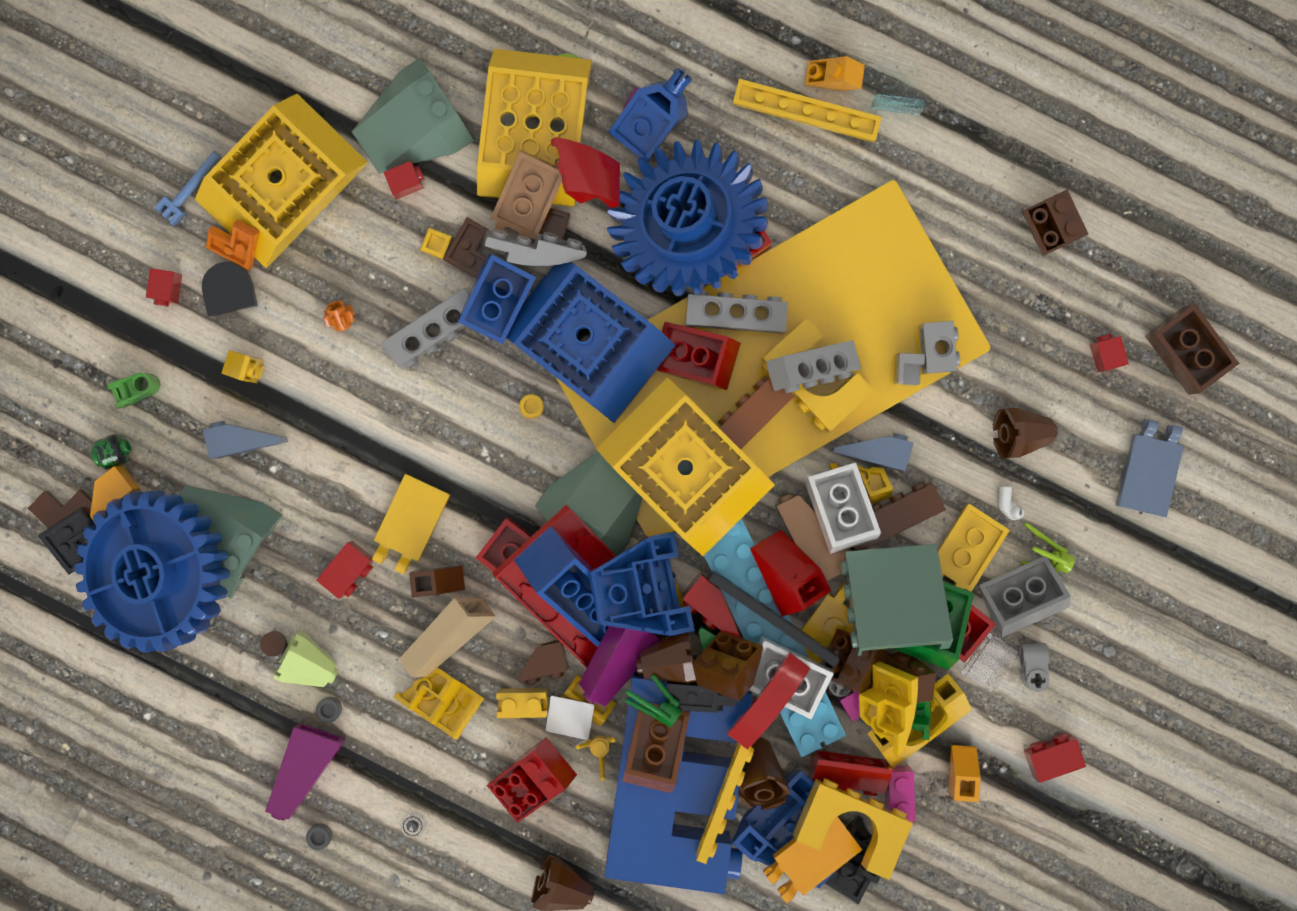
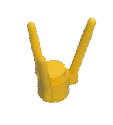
M597 735L592 740L587 739L585 742L576 745V749L590 747L591 753L599 757L601 781L605 780V755L609 752L610 743L616 742V738L611 735L607 737Z

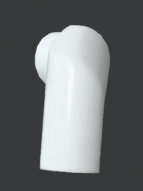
M999 487L998 507L1000 511L1011 520L1023 518L1024 509L1018 507L1011 500L1012 487Z

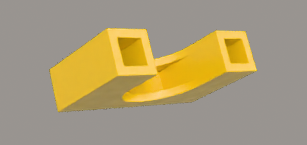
M807 317L761 359L764 362L762 367L769 374L767 361L808 351L824 335ZM856 373L828 396L814 395L803 389L802 384L799 385L800 390L791 393L798 399L795 402L796 405L804 413L809 411L814 417L812 420L814 425L820 431L825 429L827 432H830L866 400L874 390L859 373Z
M948 673L934 685L933 700L931 701L929 740L922 739V733L911 728L903 753L896 755L893 752L894 747L885 737L880 738L873 729L867 734L890 766L895 768L972 711L964 692Z
M824 778L823 782L816 779L793 832L795 840L820 851L828 829L837 816L849 811L864 813L871 820L873 834L861 864L867 871L890 880L913 824L907 818V813L897 808H893L892 811L883 808L885 804L873 798H870L869 801L860 798L862 794L850 788L843 791L837 788V783Z

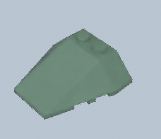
M421 58L399 71L352 131L379 174L409 161L414 164L421 161H430L433 158L455 154L474 141Z
M596 452L583 463L552 483L535 506L548 521L567 504L607 547L618 556L629 544L643 498L612 468L599 452Z
M185 485L180 493L184 503H195L199 508L197 517L208 515L212 519V525L208 531L210 533H221L222 540L216 547L217 550H226L228 553V558L220 562L222 568L230 571V578L221 580L220 585L227 589V597L232 599L245 578L242 576L243 572L264 538L272 534L283 515L263 502Z

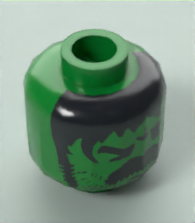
M112 434L94 442L91 456L98 467L101 466L106 470H110L114 466H121L127 463L132 449L127 439L123 440L119 435Z

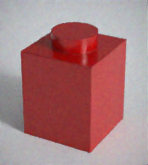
M411 161L383 172L392 195L396 199L424 189L421 181L425 180L421 168L419 166L415 167Z
M150 268L145 298L154 300L153 304L169 307V303L178 304L182 275L172 271Z
M1112 334L1096 337V343L1090 344L1097 373L1129 365L1121 336L1112 338Z

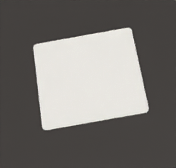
M551 696L546 731L585 740L589 739L594 705Z

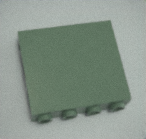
M937 544L847 551L845 553L844 561H840L841 575L846 576L847 584H844L845 600L849 599L850 608H847V618L849 624L853 623L854 632L850 633L852 648L857 650V656H861L862 651L888 648L939 644V649L950 648L953 642V635Z

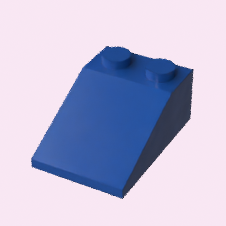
M487 254L457 322L503 344L536 277L492 254Z

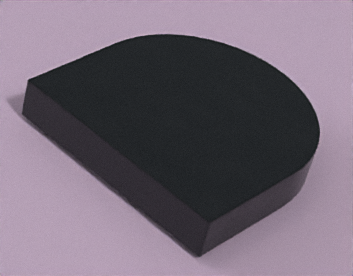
M221 262L212 266L205 273L202 280V293L208 316L211 317L258 306L252 279L249 273L241 266L231 262Z

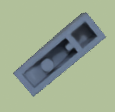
M225 421L211 423V428L203 430L209 459L223 458L288 442L287 437L225 424Z
M893 433V437L885 436L832 447L831 452L899 471H906L913 442L907 441L908 436Z

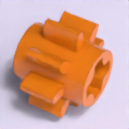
M340 300L329 303L326 307L327 310L323 311L325 315L323 319L326 326H333L335 331L347 330L351 327V322L355 321L352 305L345 306V303Z

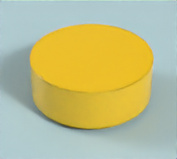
M528 394L519 403L520 412L526 418H538L544 411V402L539 396Z

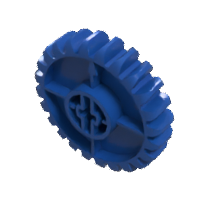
M160 490L128 493L121 499L110 501L107 504L106 511H98L93 516L95 525L85 527L83 536L88 543L79 544L76 550L78 555L84 559L82 563L74 565V571L77 574L83 575V581L76 584V589L80 593L86 592L87 598L82 602L83 609H94L96 613L92 617V623L95 627L107 625L104 632L108 639L120 638L121 646L127 649L137 647L140 652L145 653L155 650L164 652L192 642L196 638V634L203 633L210 627L209 619L219 615L221 609L216 600L226 598L228 593L227 589L220 585V581L230 578V571L222 568L220 562L228 558V553L226 550H217L216 545L222 540L221 533H210L208 531L212 525V519L208 515L197 517L199 508L195 503H184L182 496L178 494L166 495Z

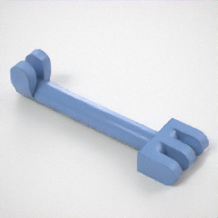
M213 151L173 200L164 196L156 205L155 209L159 213L167 207L162 214L165 219H169L174 213V216L169 221L173 226L177 225L186 213L180 207L203 181L204 177L222 159L220 154Z

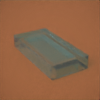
M877 94L872 100L871 109L920 115L924 111L925 101Z

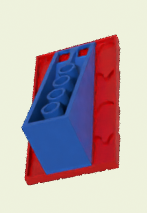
M566 504L539 531H536L520 548L510 555L502 565L497 567L492 574L586 668L588 667L609 627L598 624L588 573L613 559L616 555Z

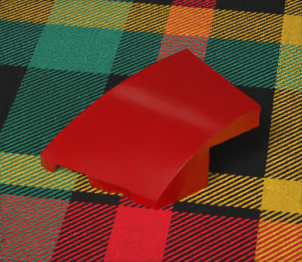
M559 137L551 139V145L555 146L558 150L560 161L557 163L562 177L564 191L567 195L580 204L597 197L611 208L620 205L619 162L585 144Z

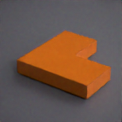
M238 219L233 223L231 235L212 226L208 230L206 248L249 271L254 265L260 231Z

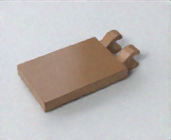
M520 150L490 218L497 222L494 229L505 231L506 227H509L519 232V235L535 240L562 183L558 167Z

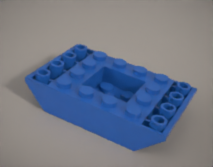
M572 262L553 265L523 303L506 337L613 423L617 421L676 346L652 323ZM582 329H588L591 332L589 340L585 342L579 341L577 337L578 332Z

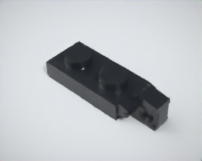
M667 682L668 692L674 699L680 702L677 708L683 711L717 713V711H723V706L736 707L737 700L697 684Z

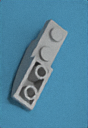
M493 229V231L486 230L484 236V245L486 247L505 251L506 262L520 265H559L586 257L587 254L586 248L582 245L581 241L568 238L567 241L558 239L557 235L550 232H544V234L537 233L535 242H532V239L522 235H517V238L508 236L507 232L499 229Z

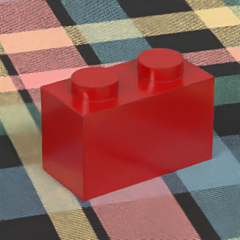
M354 541L347 542L316 581L338 599L343 598L345 595L350 597L358 587L355 584L360 577L365 578L374 568L371 565L374 561L372 560L373 557Z
M1067 733L1057 734L1053 737V740L1045 743L1044 741L1034 742L1030 744V748L1024 750L1032 776L1039 783L1086 767L1077 739Z

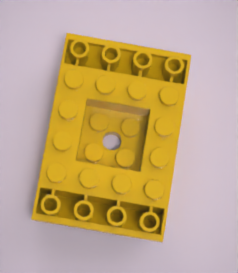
M295 94L273 105L204 177L195 200L230 234L232 233L233 223L237 219L259 230L255 258L265 268H268L368 164V161L298 94ZM276 170L281 171V181L272 183L270 180L271 173Z
M668 377L596 448L612 468L702 556L775 486ZM682 460H689L693 464V470L688 475H683L678 471V464Z

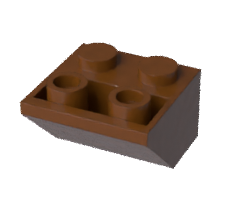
M1068 189L1021 211L1042 256L1089 234Z
M837 628L828 649L839 657V662L835 667L825 660H822L821 664L829 667L834 673L830 681L859 695L873 688V664L879 661L885 663L886 655L889 653L884 649L862 651L861 656H857L856 648L851 646L850 633Z
M720 631L692 663L697 685L740 701L754 684L763 653V645Z

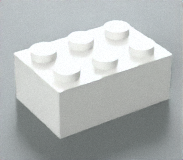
M856 462L807 478L806 487L830 554L878 539L881 531Z
M761 636L758 644L763 645V653L754 684L749 690L760 694L774 676V671L787 654L791 652L809 666L810 670L785 707L812 719L834 673L829 667Z

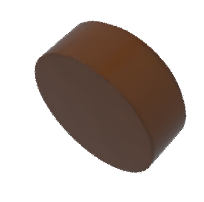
M271 631L262 637L260 646L266 655L277 656L285 651L287 640L281 632Z

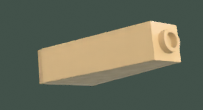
M454 598L399 660L404 665L405 671L412 678L427 677L496 616L483 598Z

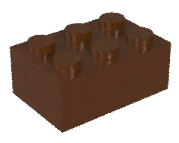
M1196 304L1184 306L1145 335L1146 339L1188 395L1200 394L1240 364Z

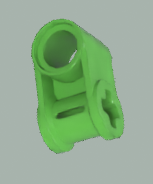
M136 373L108 384L107 387L109 390H112L117 402L115 404L116 409H120L154 395L159 391L161 384L159 378L154 374ZM145 378L148 381L146 390L142 388V381Z

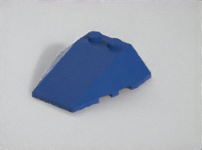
M674 532L652 535L588 573L599 625L668 636L695 631L690 606L680 608L670 564V559L679 557Z
M801 769L785 775L790 793L786 796L784 804L767 810H761V806L753 805V809L750 808L744 814L731 842L750 860L759 861L769 866L776 861L773 854L794 838L793 832L814 784V781ZM833 873L815 887L820 888Z

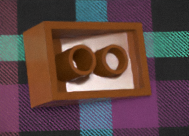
M651 703L657 708L660 706L658 704ZM638 710L622 782L668 793L673 792L690 712L681 710L682 713L669 728L657 719Z

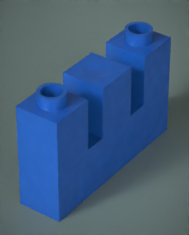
M638 671L632 675L630 691L650 703L661 705L663 701L666 702V697L654 681L644 679L643 673L638 674ZM661 682L667 689V683ZM748 690L743 698L737 701L736 707L723 706V711H717V713L688 711L690 716L685 736L738 743L727 732L742 713L744 714L753 703L752 692ZM629 696V699H630V700H632V701H634V702H637V701H635L633 698H631V697ZM628 704L605 878L725 895L727 878L737 880L740 878L743 853L738 848H731L729 831L717 834L715 840L718 843L713 858L709 857L707 863L704 864L696 861L695 853L705 828L673 824L675 811L710 816L732 758L685 752L682 750L676 785L672 793L622 782L638 714V709ZM737 785L733 793L736 796L734 805L731 810L727 809L724 818L735 819L739 795V786Z

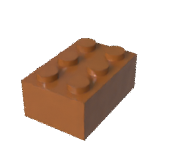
M765 375L753 386L755 391L751 395L746 393L737 401L735 405L738 408L733 413L728 411L718 420L720 424L718 428L740 450L794 397L791 392L785 394L784 389L774 391L770 377L767 378Z

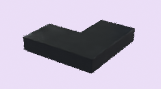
M83 507L41 532L38 537L68 575L74 572V565L82 563L84 559L76 551L79 545L77 540L84 537L83 531L86 526H93L95 523Z

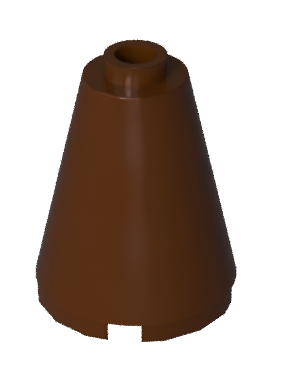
M759 737L751 746L754 748V752L750 762H745L742 770L745 772V775L739 787V799L748 808L753 809V805L761 806V810H767L784 804L786 796L789 795L790 791L770 741Z

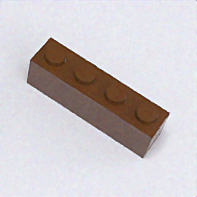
M925 481L919 482L911 486L912 491L903 494V492H899L889 497L890 502L881 505L880 502L872 505L881 534L877 540L851 547L852 550L859 551L870 548L945 511L946 508L934 484H926Z

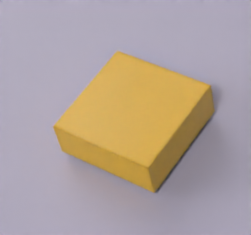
M428 228L420 251L443 260L453 237Z

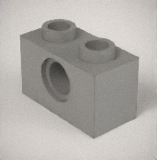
M954 321L923 323L919 325L921 354H925L922 374L957 371V366H960V354L955 348V342L958 341V329L954 327ZM937 341L945 344L946 350L944 354L936 352L935 344Z

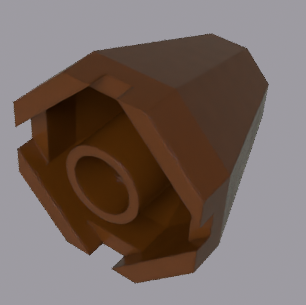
M1019 408L998 409L992 424L993 431L998 430V438H993V441L1001 458H1020L1052 444L1058 434L1057 426L1051 418Z
M688 632L673 635L641 651V658L636 659L638 674L643 673L646 680H652L651 675L654 674L663 683L696 684Z
M549 854L540 867L544 872L541 877L537 875L531 897V902L534 903L533 908L541 911L584 909L587 904L590 905L594 897L591 883L559 857Z

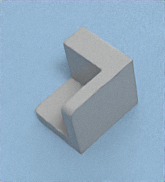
M896 354L894 384L919 385L920 367L924 365L925 354Z

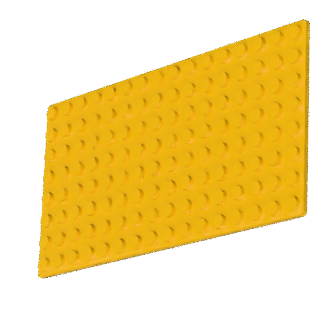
M891 180L753 259L750 265L741 266L737 269L739 276L735 279L725 275L721 278L722 286L720 288L714 289L711 284L704 287L703 291L708 292V296L718 297V293H731L733 298H743V295L758 296L757 300H767V297L773 296L781 297L782 302H788L786 332L784 334L690 327L728 336L741 343L727 390L656 371L617 421L613 423L559 379L557 381L596 448L667 377L719 427L718 420L728 411L733 413L738 408L735 404L746 393L751 395L755 391L753 386L764 375L767 378L770 377L762 367L764 362L761 359L808 317L824 335L809 350L854 340L861 369L852 371V376L859 373L874 392L830 432H827L825 429L820 431L812 422L814 417L809 411L804 413L796 405L795 402L798 399L794 396L741 449L769 477L951 373L922 374L921 365L919 385L894 384L896 354H921L919 325L923 323L954 321V327L958 329V341L955 342V348L960 354V366H957V369L988 352L990 344L898 183ZM688 297L653 316L648 321L661 332L664 322L685 326ZM715 304L705 306L707 315L716 316L719 309ZM732 306L730 308V315L734 318H740L743 316V310L740 306ZM762 307L755 309L754 314L757 319H767L768 313L766 309ZM936 342V352L939 354L945 353L946 347L943 342ZM834 376L836 381L821 384L820 380H817V386L806 388V390L817 396H828L840 388L849 378L838 380L837 376ZM644 499L642 500L636 519L646 536L650 537L675 531Z

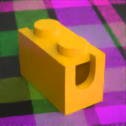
M502 688L496 693V700H498L497 718L547 717L548 688Z

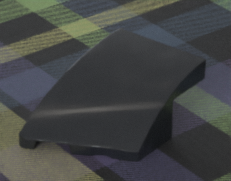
M856 815L846 829L861 847L862 851L837 869L824 883L855 904L860 903L870 882L878 884L881 876L867 871L861 864L872 835L859 815Z

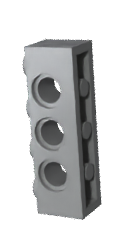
M465 288L382 342L398 368L403 369L405 367L407 370L419 363V357L425 353L427 356L435 353L440 349L439 344L445 340L451 342L460 336L459 331L466 326L459 322L455 324L450 323L449 315L453 311H459L461 314L469 295ZM434 324L439 325V335L430 337L428 333L429 328ZM412 338H418L420 342L418 349L415 351H410L408 348V343Z
M706 291L695 295L693 292V295L688 294L685 326L784 334L786 332L788 302H782L781 297L773 296L767 297V300H757L758 296L743 295V298H733L731 293H718L717 297L708 296ZM715 304L719 309L716 316L707 315L705 306ZM732 306H740L743 310V316L740 318L732 317L730 315V308ZM759 307L766 309L768 313L767 319H757L754 314L755 309Z
M854 340L790 354L766 362L773 390L784 389L785 394L800 390L799 385L801 384L803 389L817 386V380H820L821 384L836 381L834 376H837L838 380L852 377V371L861 369Z

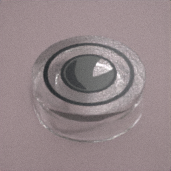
M418 812L406 814L401 821V831L408 838L421 836L426 828L424 816Z

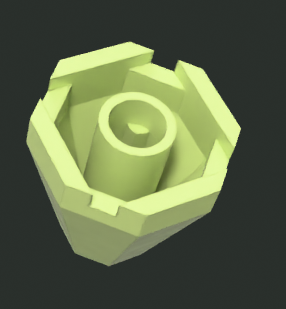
M297 630L279 661L281 665L279 668H276L273 678L283 683L325 687L327 683L332 684L338 670L335 669L336 662L306 633Z

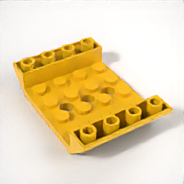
M494 49L488 67L477 161V196L500 198L520 150L557 166L560 157L557 148L551 145V139L559 137L581 143L592 60ZM505 114H512L515 117V121L511 126H504L501 123V119ZM537 117L540 120V124L535 129H529L526 126L527 119ZM558 119L564 122L565 126L562 131L554 132L550 128L554 120ZM561 183L552 205L575 207L576 200L565 193Z

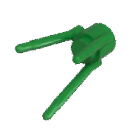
M654 674L651 675L652 680L669 703L663 701L657 708L639 695L626 690V694L637 702L626 698L625 703L657 719L669 728L682 713L677 708L680 702L672 697Z

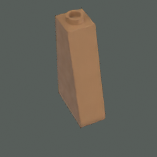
M788 493L778 498L779 503L775 507L792 541L821 568L826 581L840 575V561H844L845 553L850 551L849 548L830 554L816 513L797 494L793 496L792 493Z

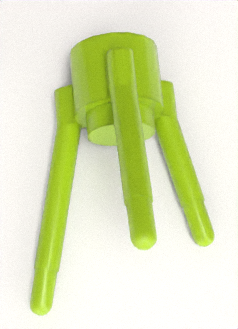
M1025 523L1024 526L1057 551L1050 553L1035 546L1032 547V550L1049 558L1057 574L1059 571L1068 574L1074 566L1075 556L1068 554V549L1061 547L1029 523ZM1021 561L1022 566L1030 563L1027 561Z

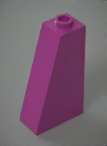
M609 626L579 682L584 691L583 696L592 704L596 702L605 707L637 671L636 659L641 658L640 652L661 642V637L655 633Z
M302 723L297 724L293 728L265 812L270 813L274 819L289 820L343 746L346 738Z

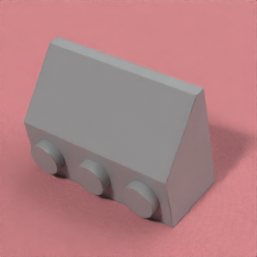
M1045 556L979 585L989 615L996 624L995 626L1001 637L1045 619L1070 606L1071 596L1050 560Z

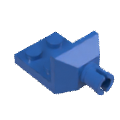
M676 68L668 81L650 83L639 88L608 131L636 156L644 159L646 162L650 161L655 154V148L661 146L675 125L688 116L686 97L682 93L686 86L690 84L692 78L688 74L684 77L685 71L680 68Z

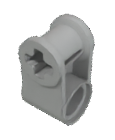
M1020 644L1019 659L1022 683L1033 691H1044L1049 685V651L1047 644ZM1035 675L1040 677V680L1035 681L1034 684L1031 682V678H1035Z

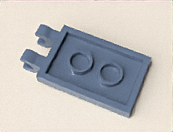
M1144 419L1141 435L1133 434L1116 506L1167 517L1184 445L1177 444L1182 435L1183 427L1168 425L1165 439L1162 441L1153 438L1158 429L1159 421Z

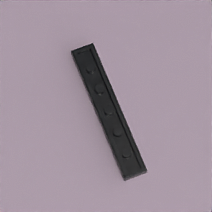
M712 571L708 576V580L833 667L839 662V657L830 649L781 617L717 571Z

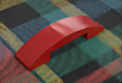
M789 652L774 671V676L746 712L739 716L727 734L748 750L791 699L810 670V667Z

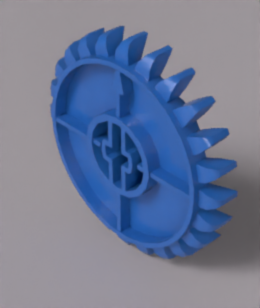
M695 139L691 157H687L681 143L675 141L674 159L670 161L665 153L657 147L655 148L658 164L656 168H653L642 158L637 160L644 176L641 180L630 173L625 172L623 174L632 192L630 194L620 190V204L625 207L624 209L608 208L607 212L615 222L622 224V226L608 227L607 231L613 239L624 242L611 247L618 257L630 256L621 265L627 272L639 270L635 278L640 284H647L654 279L652 287L657 292H663L668 285L672 286V291L677 296H681L685 292L686 287H691L695 295L702 294L704 285L709 283L714 289H718L722 286L721 278L725 275L731 279L739 276L736 268L739 263L750 265L753 261L749 253L750 248L758 249L762 246V237L755 234V232H762L768 226L767 217L757 216L763 214L768 208L766 197L755 199L763 191L762 182L760 179H757L748 184L753 176V169L750 163H747L736 172L739 167V157L734 150L726 161L722 163V151L719 143L715 142L709 157L706 158L700 140Z

